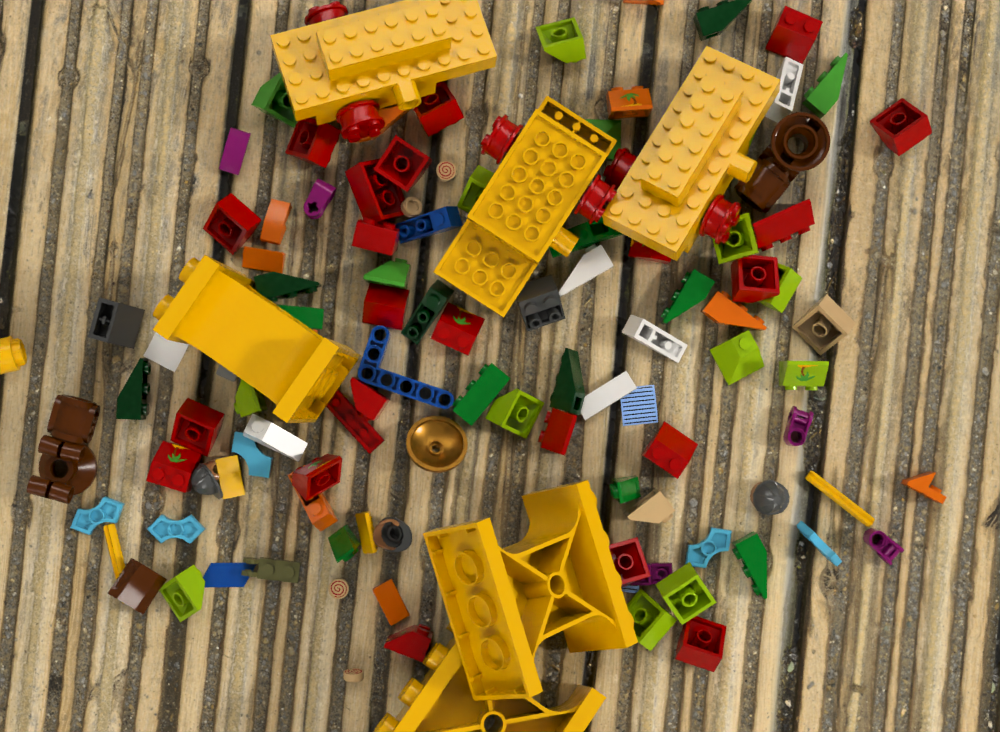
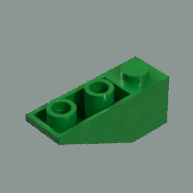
M695 269L690 273L687 271L681 280L684 283L680 290L676 289L671 297L672 305L670 308L666 307L661 314V318H663L661 323L663 325L703 301L715 281Z
M636 475L612 479L613 484H609L611 496L620 504L641 497L639 480Z
M347 524L328 537L337 563L341 560L344 562L348 561L359 551L357 547L361 543Z
M753 531L732 542L734 546L732 551L736 559H741L744 566L741 568L747 578L751 577L754 583L751 587L756 596L760 595L765 600L767 599V551L758 534Z

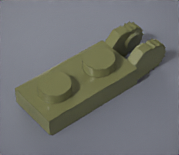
M243 557V562L246 564H259L258 571L242 570L241 575L291 583L299 582L301 562L264 557Z

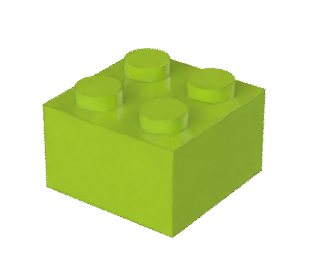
M690 562L655 584L663 599L682 625L717 603Z

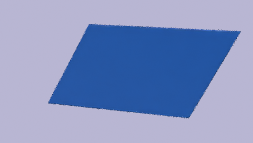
M211 563L203 576L205 580L204 588L244 587L249 576L241 575L242 570H254L257 564Z

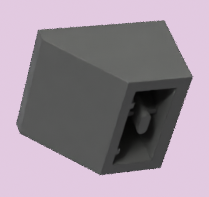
M551 274L527 282L516 298L527 332L566 319L559 292Z
M99 298L88 337L134 349L145 310Z

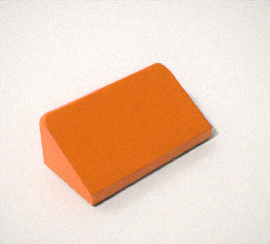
M244 246L242 267L283 274L286 254Z
M392 578L372 589L391 626L410 615Z

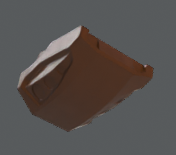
M131 558L108 591V594L144 614L167 579Z

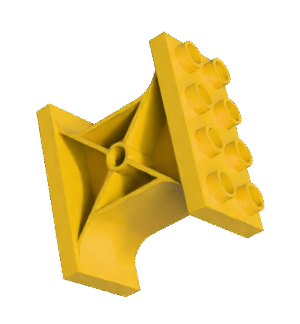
M204 255L201 261L194 257L186 263L179 275V280L185 284L175 298L169 294L166 295L153 312V317L159 320L153 328L155 332L167 340L192 345L273 401L277 406L272 413L286 423L316 422L361 357L359 353L349 346L322 337L252 288L255 281L243 273L207 255Z
M588 480L533 491L523 495L522 499L530 522L528 532L521 541L503 549L498 545L490 518L436 528L423 533L474 701L531 698L543 692L534 663L535 653L544 639L561 631L564 633L570 653L622 649L638 643L634 631V619L628 611L622 592V580L615 569L610 553L609 537L603 530L597 510V498L591 490Z
M449 622L446 629L453 633L451 624ZM453 635L446 647L440 642H436L422 662L429 668L423 680L419 682L413 677L410 678L397 697L405 704L396 718L387 712L373 732H584L606 697L592 687L577 685L567 701L551 708H545L533 698L474 701ZM493 714L495 718L493 726L485 729L484 721L486 717Z

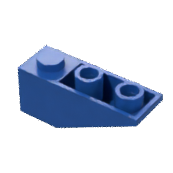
M446 206L395 224L396 228L400 229V244L463 226L458 206Z

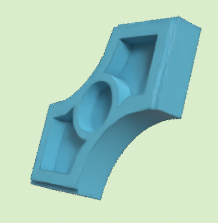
M235 431L231 452H235L245 459L249 469L248 475L270 478L273 457L261 452L257 442L244 437L243 432Z
M105 496L92 509L78 508L70 528L91 535L93 530L101 523H117L125 503Z
M162 514L147 528L160 543L170 538H180L189 544L206 529L192 514L182 520H172Z
M803 521L796 525L802 535L832 564L838 566L842 562L838 555Z
M710 527L709 534L703 541L687 545L685 564L690 562L693 567L706 568L708 561L713 555L718 552L729 551L732 531Z

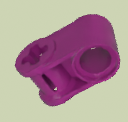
M318 178L303 206L306 215L313 220L321 218L328 204L333 199L337 188ZM316 205L318 211H313L311 213L309 209L310 206L314 207Z
M792 406L783 436L784 442L787 445L800 446L805 442L808 429L813 420L814 413L812 411L805 412L797 409L796 406ZM793 431L797 432L799 436L796 443L792 442L790 438Z
M870 528L863 535L864 542L890 566L893 564L894 558L904 551L900 545L877 529ZM878 534V541L872 543L873 535Z

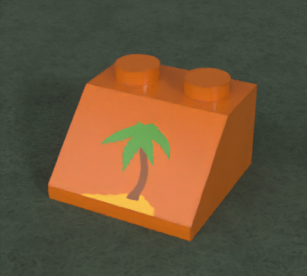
M633 86L630 90H623V87H615L607 92L608 119L648 117L653 109L649 88L644 89L643 86Z

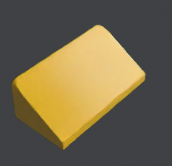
M238 455L215 459L217 473L220 477V488L223 493L222 498L228 499L245 495Z
M366 511L355 514L363 553H376L378 546L373 540L374 526L371 512Z

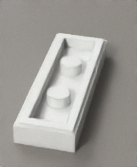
M627 371L585 396L581 409V415L585 421L637 389Z

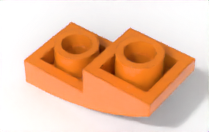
M271 199L261 231V241L280 245L287 229L285 223L292 209L291 203Z

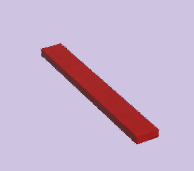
M338 389L326 407L369 454L372 453L385 440L369 422L358 416L360 412L356 410Z

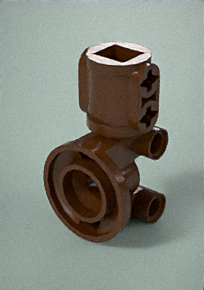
M805 112L792 113L780 120L772 132L770 144L756 160L757 166L750 180L747 183L739 180L734 188L738 196L755 210L766 214L800 172L813 169L827 156L830 148V135L823 121L815 115ZM798 137L803 141L804 149L800 154H795L789 149L788 140L790 138Z
M64 394L56 397L47 426V432L51 433V436L43 435L38 446V452L42 453L39 461L40 477L31 476L27 485V493L69 504L73 495L80 494L91 486L97 474V460L93 451L85 443H90L100 413V406L97 403ZM58 460L64 461L68 466V472L63 478L59 477L55 471V464Z

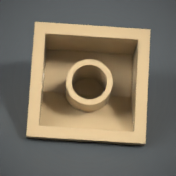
M826 294L792 328L821 356L848 335L855 322Z
M655 488L625 511L624 514L629 520L666 523L673 517L672 513L675 509L664 495Z

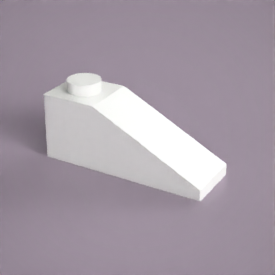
M788 57L784 58L776 78L781 80L780 91L765 117L778 123L792 112L803 64Z
M594 244L585 249L586 253L560 289V297L614 266L602 245L597 247Z
M630 315L622 330L623 334L679 363L688 346L647 320L634 315Z
M252 414L243 432L244 437L297 462L300 461L308 444L274 423L255 414Z

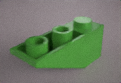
M847 53L841 58L837 55L830 64L831 70L828 73L824 71L817 79L819 84L815 88L811 86L803 95L806 99L802 104L820 119L839 98L848 57Z

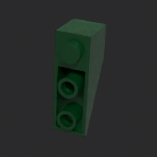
M724 0L717 3L716 7L709 9V6L698 9V13L695 14L693 20L700 40L703 41L720 35L753 0H734L731 2Z
M277 272L254 276L257 291L273 303L278 302L277 298L285 296L286 299L297 297L299 292L305 291L306 294L317 292V288L322 287L319 282Z
M437 280L429 288L401 334L418 345L454 293V290L440 280Z
M565 348V352L561 357L560 370L556 376L554 392L550 397L551 403L549 407L580 415L585 391L578 351Z
M139 359L117 398L116 419L145 420L146 416L149 415L147 395L150 394V384L147 383V378L151 372V364L148 363V359Z

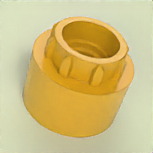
M12 336L0 338V375L20 370L21 366L27 363V354L22 340L19 338L13 339Z

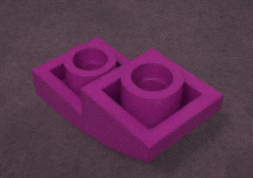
M230 128L219 166L220 170L239 175L251 133Z
M672 562L647 563L651 576L635 582L631 586L658 583L673 573Z

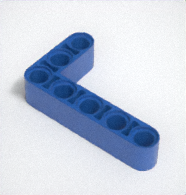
M384 326L374 327L358 369V378L370 385L441 409L450 408L454 403V396L451 392L380 368L391 334L388 328ZM380 329L386 332V337L382 341L377 340L375 336L376 332ZM374 348L378 349L380 353L376 360H372L369 357L370 350ZM365 368H370L373 371L372 378L368 380L362 375ZM386 374L392 377V383L389 386H385L382 383V377ZM404 381H409L412 385V389L407 393L401 390V384ZM424 387L431 390V396L428 399H423L420 396V391ZM442 394H447L451 398L447 406H443L439 401Z

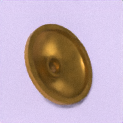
M428 416L420 419L410 428L406 438V449L410 459L421 469L434 473L447 472L456 468L465 458L468 448L464 430L455 421L443 416Z

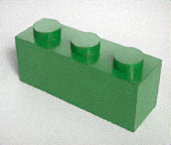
M492 363L489 366L487 364L483 366L479 371L480 378L477 381L472 380L465 388L468 391L464 397L460 395L453 403V406H455L453 411L471 426L511 379Z

